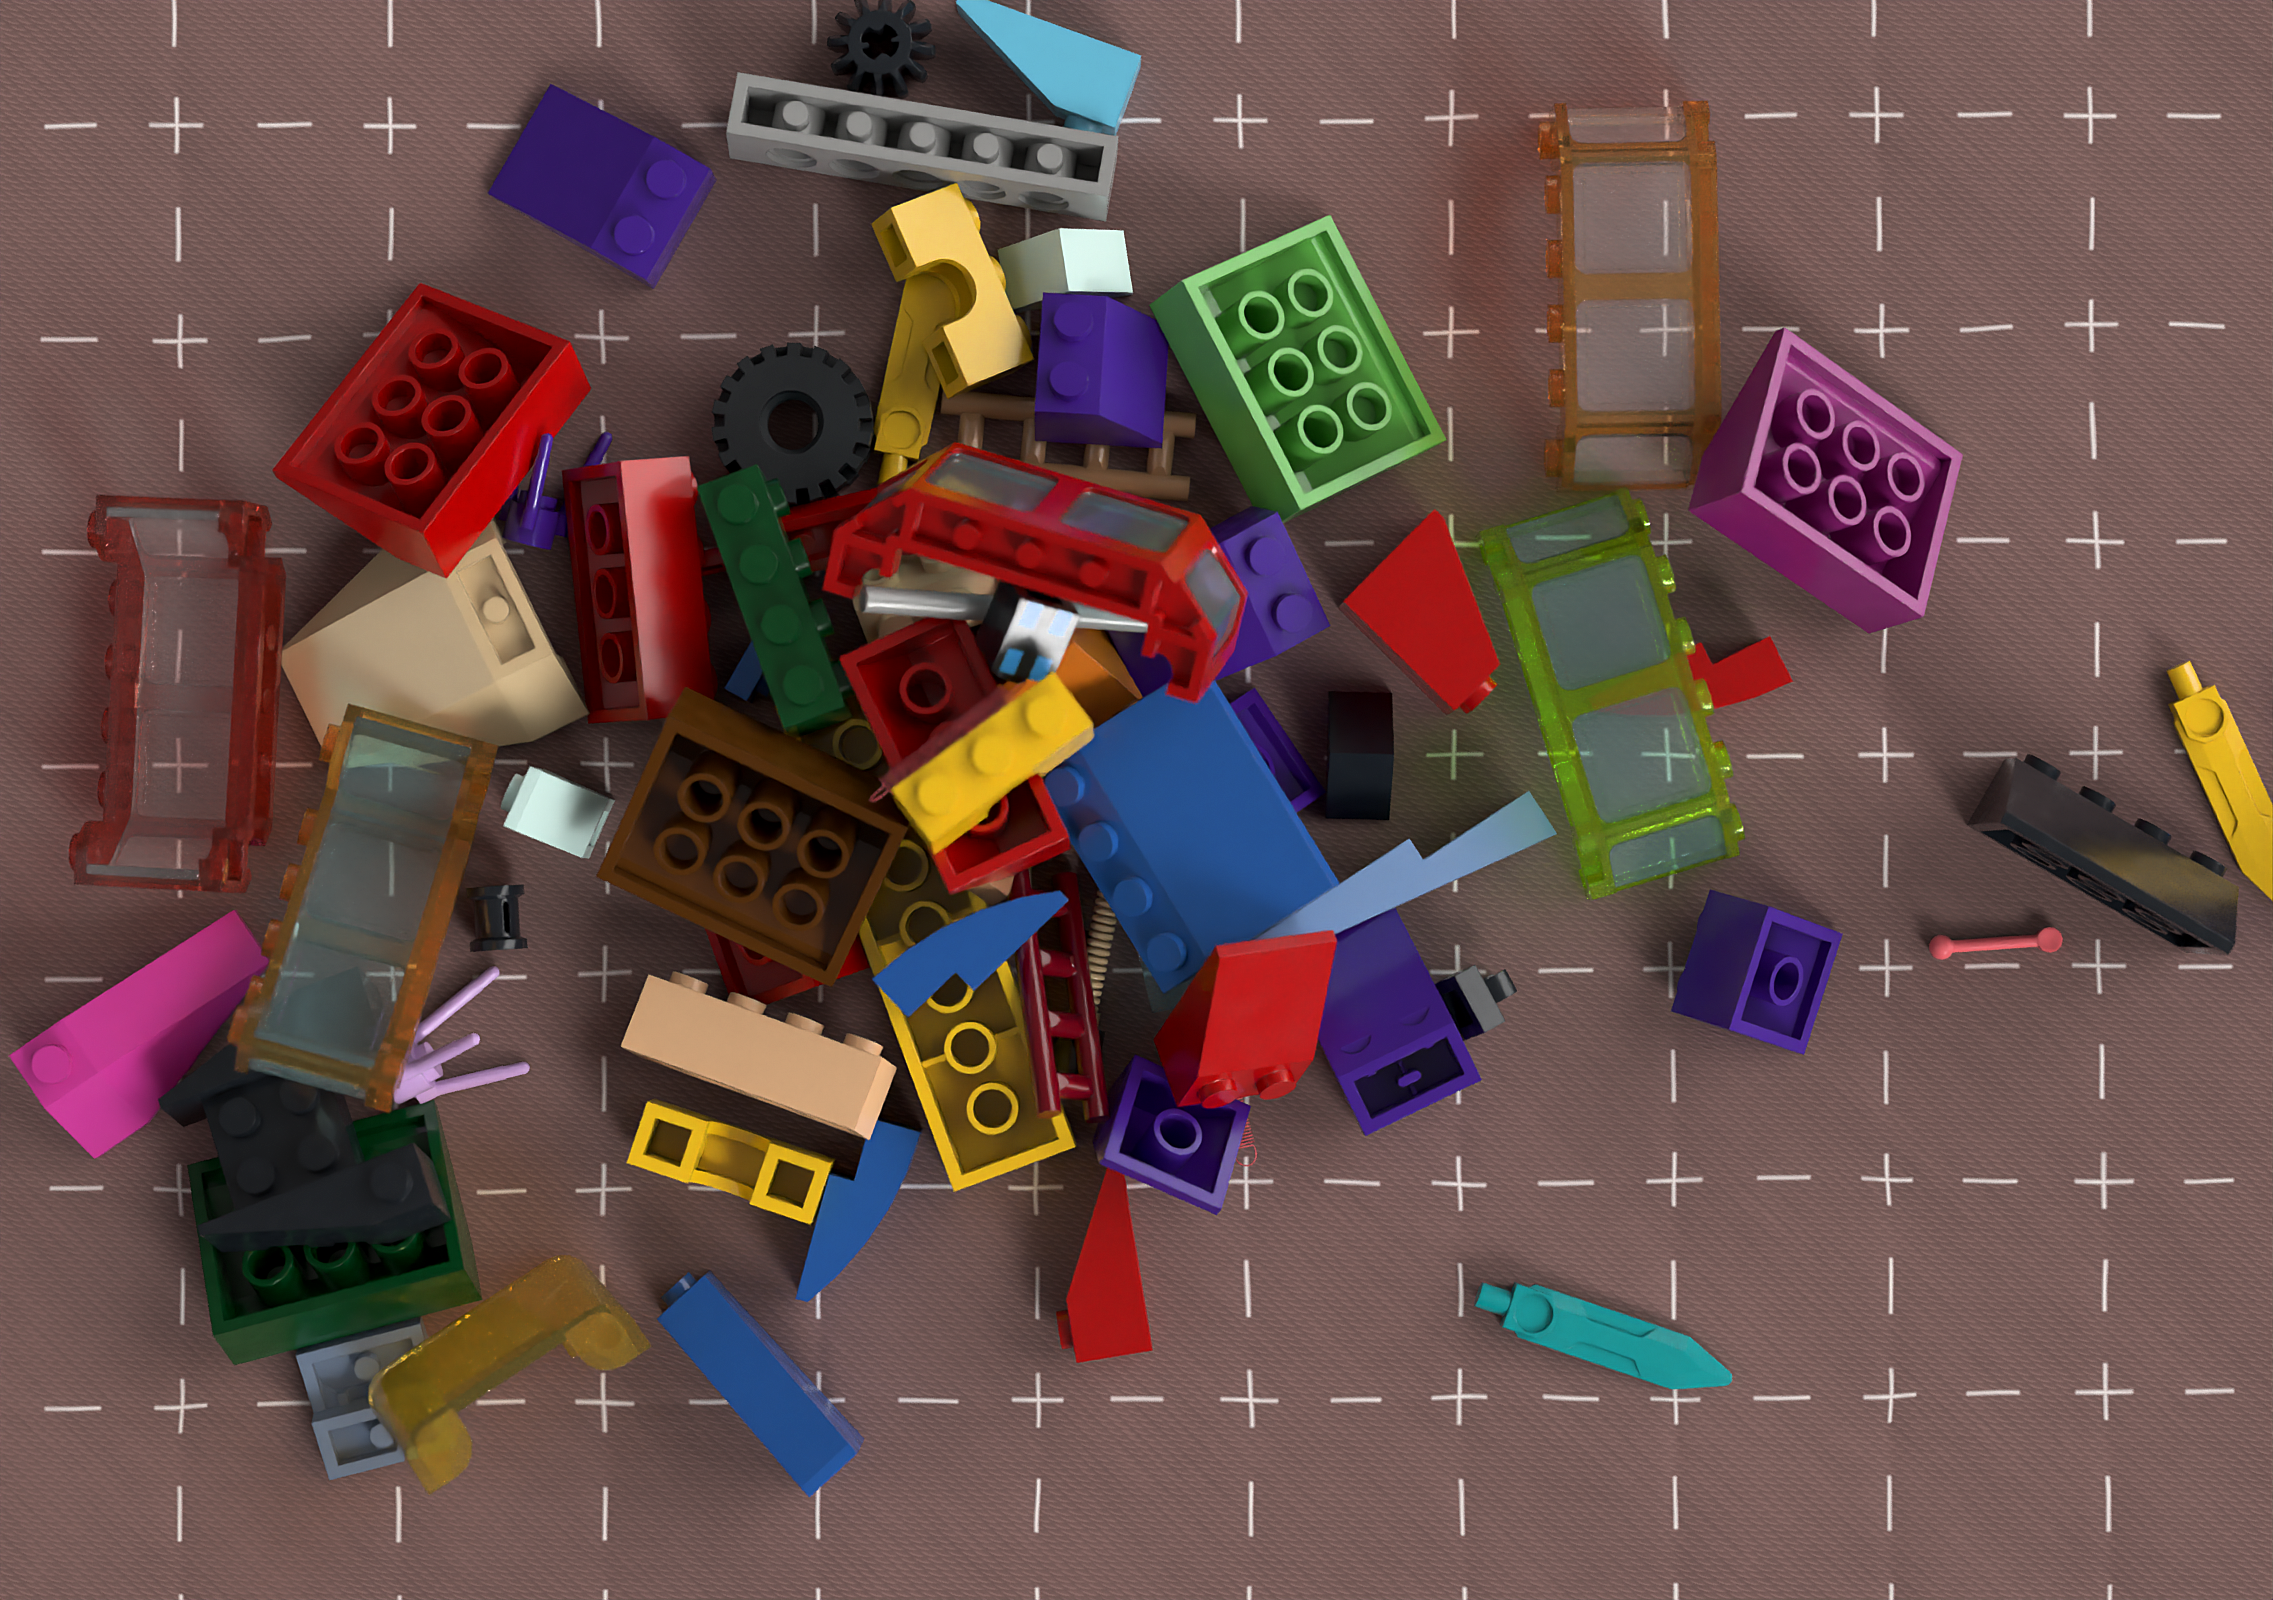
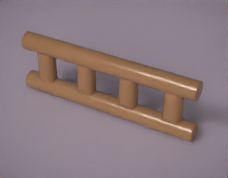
M943 390L941 414L960 416L958 443L982 450L985 418L1023 422L1020 460L1018 461L1139 497L1188 502L1190 476L1171 475L1175 437L1194 438L1197 413L1164 410L1162 449L1148 448L1146 472L1109 469L1110 445L1085 444L1083 466L1045 462L1047 441H1035V397L967 391L947 399Z

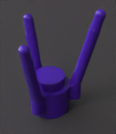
M604 432L600 435L583 467L601 464L613 439L609 432ZM544 433L540 438L528 491L520 489L518 497L517 486L501 507L498 518L499 520L506 521L502 538L551 550L555 535L567 537L568 534L565 500L560 510L556 512L555 508L558 499L542 495L553 444V437L549 433Z

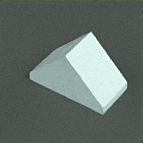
M1058 228L998 249L1000 266L1006 279L1005 293L1014 313L1042 309L1043 292L1108 296L1110 298L1133 295L1123 230Z

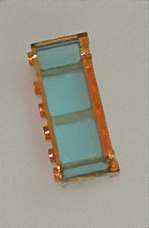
M350 703L347 705L341 726L329 723L319 756V761L330 763L326 788L319 810L307 807L297 839L298 845L306 847L302 863L298 865L289 862L283 879L279 900L289 902L284 919L281 921L271 918L261 950V956L271 958L265 978L257 975L252 976L244 1005L237 1006L229 1031L227 1043L238 1046L235 1064L236 1071L247 1073L249 1068L360 1098L365 1100L364 1106L386 1112L391 1111L397 1088L399 1089L468 865L475 840L474 835L491 782L499 745Z

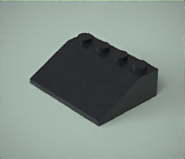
M2027 754L2024 761L2018 758H2010L2003 761L1967 826L2186 953L2230 954L2236 940L2239 887L2223 878L2227 871L2225 866L2193 850L2188 858L2167 846L2172 836L2148 821L2138 818L2134 826L2112 814L2116 803L2093 789L2082 786L2080 792L2076 793L2057 782L2061 772L2038 757Z

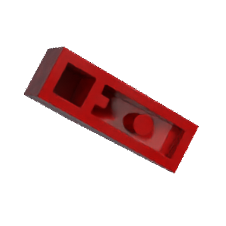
M1108 1167L1105 1170L1067 1292L1066 1302L1068 1310L1056 1311L1061 1348H1074L1076 1363L1153 1351L1126 1179L1124 1174Z

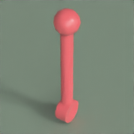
M2052 927L2042 928L2037 934L1960 940H1951L1950 937L1940 934L1931 939L1929 951L1934 958L1939 960L1947 959L1952 953L2030 947H2038L2043 952L2051 953L2061 947L2063 938L2059 930Z

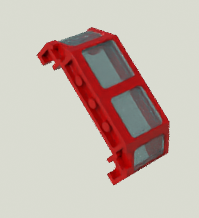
M953 442L882 482L878 486L876 497L861 512L843 521L835 529L823 590L854 599L861 592L863 580L868 571L880 569V576L891 579L899 570L901 555L917 554L1148 624L1141 655L1153 658L1156 653H1160L1169 660L1173 669V677L1168 682L1166 695L1196 704L1234 653L1248 597L1246 588L1201 515L958 442Z

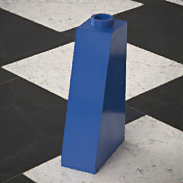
M710 1270L698 1281L688 1272L661 1297L669 1308L657 1320L809 1498L858 1453L864 1441L861 1434Z

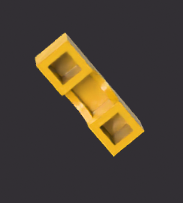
M958 183L892 207L871 223L896 282L915 275L928 274L942 280L953 293L956 303L953 322L942 326L922 341L947 399L1010 375L1034 360L1030 351L1032 341L1029 329L1024 320L1013 312L1005 293L1006 279L998 261L994 257L989 256L979 234L980 219L977 210L968 198L963 197Z
M1052 672L892 789L895 803L935 855L986 818L989 808L1013 787L1034 774L1038 773L1042 777L1094 739L1093 723L1056 674Z
M654 1098L646 1103L627 1163L685 1183H698L731 1193L748 1200L750 1205L811 1225L816 1220L828 1176L832 1172L836 1159Z

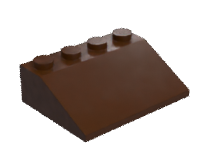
M685 687L667 717L596 877L832 987L909 828L910 822L895 803L894 796L889 791L881 798L870 801L874 793L883 787V783L878 777ZM883 780V782L885 783V785H886V786L889 788V790L892 792L891 788H890V787L888 786V784ZM884 786L872 800L884 794L887 788Z

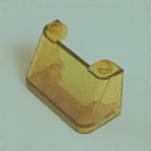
M557 1255L545 1260L383 1367L373 1377L368 1388V1402L371 1410L426 1494H432L456 1478L468 1466L471 1459L472 1440L456 1413L561 1344L570 1359L578 1356L586 1365L597 1370H613L625 1365L652 1347L632 1316L582 1260L571 1255Z

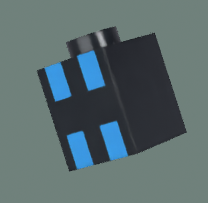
M1000 580L976 635L975 642L988 662L989 669L998 677L1018 684L1025 682L1026 679L1040 682L1052 672L1056 673L1080 618V614L1069 600Z

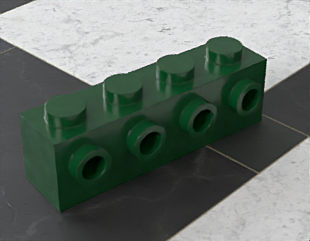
M756 464L696 486L784 730L789 736L796 739L852 718L853 716L846 698L856 694L840 660L833 661L827 647L825 637L833 635L835 632L822 598L811 601L803 577L813 574L802 541L800 537L789 541L781 518L790 515L791 511L778 477L767 481L759 465Z

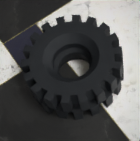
M787 342V346L779 348L770 345L761 348V353L751 359L748 356L737 363L739 368L731 377L727 375L720 385L722 389L719 400H714L712 414L714 415V427H711L713 441L717 445L718 456L724 467L732 474L758 464L767 481L778 477L788 505H802L838 496L839 490L847 484L851 486L859 477L858 472L863 463L867 464L872 452L870 449L872 437L875 438L873 409L859 378L855 376L846 363L840 358L836 359L830 355L827 350L814 346V349L804 347L801 343ZM789 400H799L807 403L814 409L818 418V431L815 438L807 446L796 450L785 449L777 445L772 440L768 429V421L772 411L779 404Z

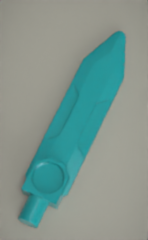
M1482 1282L1477 1291L1474 1306L1501 1315L1500 1325L1503 1328L1514 1331L1518 1338L1672 1390L1727 1386L1732 1382L1733 1377L1730 1371L1688 1335L1537 1284L1525 1286L1514 1282L1510 1292Z

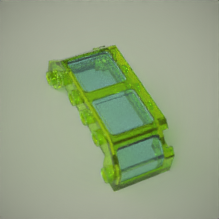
M1627 487L1617 489L1610 494L1516 523L1505 526L1502 524L1482 530L1475 536L1484 566L1489 565L1493 578L1492 584L1502 604L1573 836L1571 841L1581 865L1578 873L1587 900H1595L1630 887L1719 860L1739 856L1738 841L1745 840L1740 815L1734 803L1730 804L1724 781L1734 776L1731 761L1723 740L1712 742L1705 719L1714 715L1712 699L1704 678L1693 680L1686 657L1695 653L1693 637L1684 616L1674 618L1667 595L1676 592L1675 579L1670 563L1665 554L1655 556L1648 536L1651 534V527L1641 498L1632 500Z

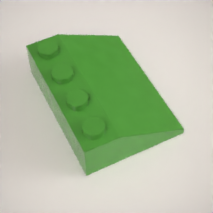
M1331 215L1180 281L1149 305L1250 502L1255 507L1278 512L1283 523L1350 491L1446 441L1436 418Z

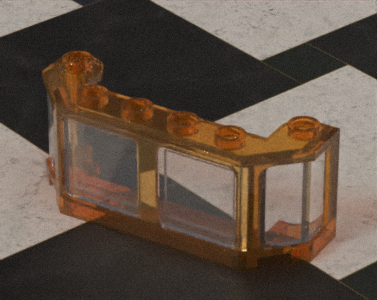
M1682 101L1677 107L1567 108L1566 103H1554L1549 112V121H1539L1538 123L1539 160H1550L1551 171L1555 172V175H1545L1544 181L1545 214H1556L1557 240H1546L1545 266L1547 279H1557L1558 304L1547 305L1548 343H1559V369H1549L1548 403L1549 408L1560 407V424L1557 426L1556 439H1545L1544 474L1545 478L1556 477V493L1693 490L1702 456L1721 425L1717 153L1715 141H1709L1708 124L1710 123V110L1708 101Z

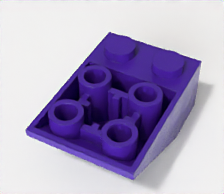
M1396 908L1335 934L1337 944L1317 1041L1361 1132L1367 1136L1481 1081L1482 1079Z

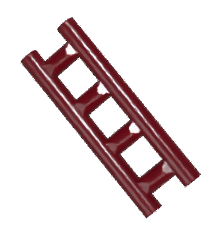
M1026 869L1014 875L1007 902L1021 897L1061 891L1069 899L1052 916L1057 917L1061 951L1040 949L1036 931L1014 952L1036 1117L1052 1118L1061 1115L1060 1098L1082 1101L1086 1123H1102L1108 1121L1111 1117L1077 874L1074 872H1062L1053 875V891L1031 888L1029 869ZM1043 975L1065 978L1070 1013L1048 1010ZM1052 1037L1074 1039L1078 1074L1056 1072Z

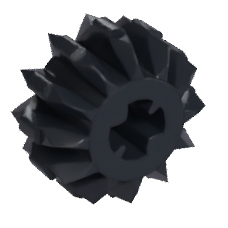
M854 0L857 12L860 15L857 20L843 12H839L835 17L836 24L849 35H833L827 38L829 50L836 53H844V55L831 63L834 75H845L854 71L847 84L848 91L859 93L870 81L872 82L871 95L885 97V84L893 83L896 95L900 99L908 97L907 85L903 79L906 74L921 83H924L928 78V73L924 67L914 60H930L936 57L934 45L919 41L932 32L930 21L922 19L909 24L916 11L915 3L911 0H906L902 3L895 14L892 13V0H878V10L870 11L867 0ZM888 35L894 37L891 41L896 53L892 57L881 53L876 60L869 58L872 57V53L867 42L871 38L882 42Z

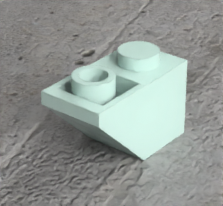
M530 766L526 775L515 774L502 800L501 809L509 812L503 826L581 858H590L615 800L546 769Z

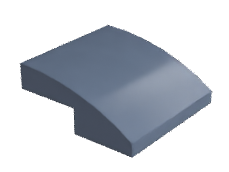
M422 1316L297 1349L296 1359L314 1413L311 1424L329 1480L454 1448L447 1408Z

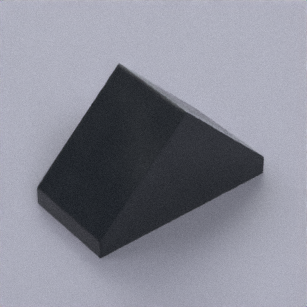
M1328 691L1325 819L1389 820L1394 764L1392 693Z

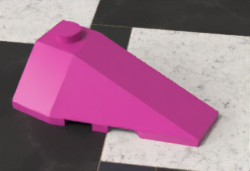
M233 910L61 1019L10 1054L9 1057L44 1109L96 1159L150 1123L161 1108L158 1099L175 1087L183 1075L189 1072L205 1046L221 1025L227 1022L272 962L237 910Z

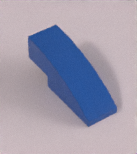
M1061 891L1021 897L977 911L939 929L909 948L872 978V980L907 1017L911 1016L955 973L974 991L1063 907L1069 899Z
M878 1117L870 1140L865 1139L855 1177L832 1171L829 1174L795 1299L809 1302L839 1275L867 1243L894 1202L911 1167L923 1129Z

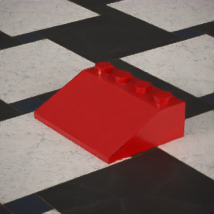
M419 283L272 471L276 478L394 557L447 579L534 465L541 436L544 433H549L554 439L592 388L570 341Z

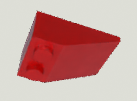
M1333 930L1224 944L1214 947L1153 1039L1177 1107L1202 1104V1107L1211 1109L1229 1104L1236 1098L1259 1095L1264 1100H1271L1282 1097L1295 1089L1296 1083L1314 1060L1337 944Z

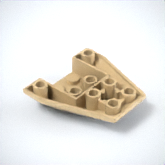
M493 517L447 579L400 560L382 549L276 654L332 769L534 742L591 714L564 658L556 655L503 547V544L507 542L505 538H502V532L495 517Z

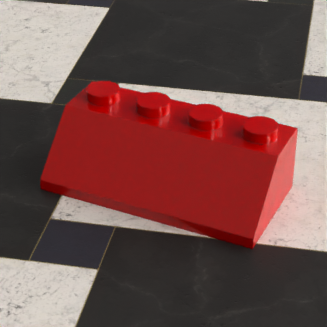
M689 456L618 461L562 470L585 700L591 713L587 715L588 724L667 718L685 687L714 700L718 681L716 671L710 663L707 633L711 626V613L703 595L701 569L704 564V547L697 535L694 505L697 501L698 490L696 478L690 469Z
M925 617L839 657L890 769L900 782H902L892 768L905 780L895 767L897 766L905 778H907L898 766L900 764L906 774L910 776L900 763L902 762L908 771L913 774L904 763V759L915 773V770L906 758L909 759L916 770L918 769L908 755L919 768L921 767L912 757L911 753L923 767L914 751L926 765L925 761L916 751L918 749L922 754L919 749L920 747L931 761L922 745L934 759L924 743L937 757L927 741L932 745L931 739L942 753L932 737L938 742L935 735L940 739L939 733L950 747L940 731L943 732L944 729L948 733L945 728L947 727L953 734L948 725L951 726L952 723L956 727L953 721L957 723L956 719L959 720V717L964 721L961 715L965 717L964 713L967 714V711L971 714L969 709L973 711L972 707L975 708V705L979 708L977 703L981 705L980 701L983 702L982 699L987 702L985 697L989 699L988 695L991 696L990 693L995 696L993 691L997 693L996 689L999 690L966 620ZM940 739L945 748L948 749L944 742ZM932 745V747L934 748V750H935V751L937 752V754L939 755V752H938V751L936 750V748ZM1037 773L1005 793L989 808L986 818L934 855L928 847L949 894H953L1014 876L1070 849V839L1043 780Z

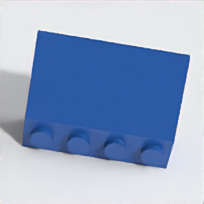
M1215 680L1197 704L1166 695L1168 683L1093 729L1094 739L1041 777L1069 835L1070 842L1163 994L1193 979L1215 946L1253 941L1340 884Z

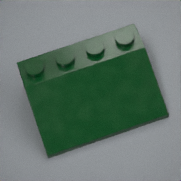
M434 1100L353 1121L365 1161L414 1143L433 1161L452 1220L393 1243L368 1244L367 1242L334 1243V1246L310 1248L308 1245L273 1246L269 1247V1250L221 1252L200 1236L197 1228L200 1224L235 1211L219 1157L187 1165L212 1334L234 1365L483 1300L473 1244L438 1107Z

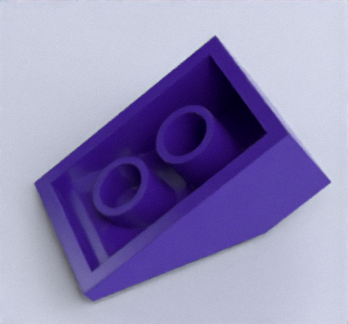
M550 84L487 194L654 289L717 179L710 168L660 139Z
M1250 506L1210 528L1211 533L1248 592L1234 653L1214 679L1215 681L1275 657L1330 626L1278 512ZM1105 630L1143 698L1171 680L1173 669L1165 656L1160 653H1156L1153 658L1141 655L1146 633Z

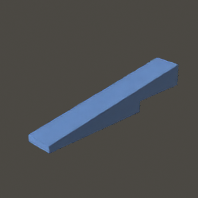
M1528 791L1424 859H1422L1410 839L1404 841L1254 940L1333 930L1334 934H1337L1538 844L1557 833Z

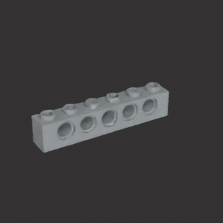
M739 72L737 73L726 130L729 157L731 159L927 192H934L958 183L964 198L1105 222L1116 168L1119 136Z

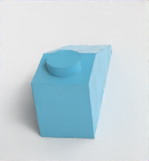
M988 0L956 1L958 14L1055 116L1065 119L1063 127L1116 136L1141 68V55Z

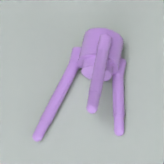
M489 967L410 1032L393 1039L395 1046L392 1047L393 1051L376 1060L380 1078L391 1098L396 1103L401 1104L416 1097L420 1104L443 1094L528 1073L530 1069L529 1064L519 1062L435 1081L443 1076L441 1063L476 1046L480 1042V1036L476 1033H471L435 1051L428 1042L420 1045L417 1044L496 979L500 973L497 967Z

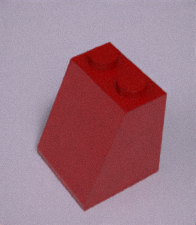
M1434 509L1342 602L1338 609L1446 716L1454 712L1458 707L1468 714L1498 685L1490 675L1500 665L1445 519Z

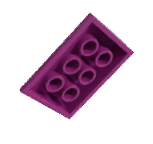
M1784 327L1776 330L1704 452L1688 511L1870 634L1924 617L1963 454Z

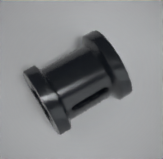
M524 884L466 888L467 898L474 902L476 939L470 942V952L528 948L527 938L522 937L520 933L518 897L524 895Z

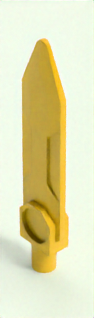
M919 274L909 277L905 281L874 424V435L876 437L874 453L883 455L877 485L904 471L907 468L908 460L918 462L921 448L928 443L940 381L922 341L942 326L952 323L956 312V303L952 291L942 280L932 275Z
M2190 660L2167 670V674L2179 698L2168 704L2174 717V727L2240 872L2273 902V804L2226 701L2220 698L2215 685H2208L2202 688Z

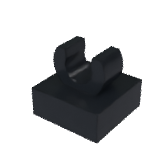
M1476 965L1453 973L1435 983L1463 1041L1486 1033L1505 1022L1496 1003L1517 992L1506 969L1483 979Z

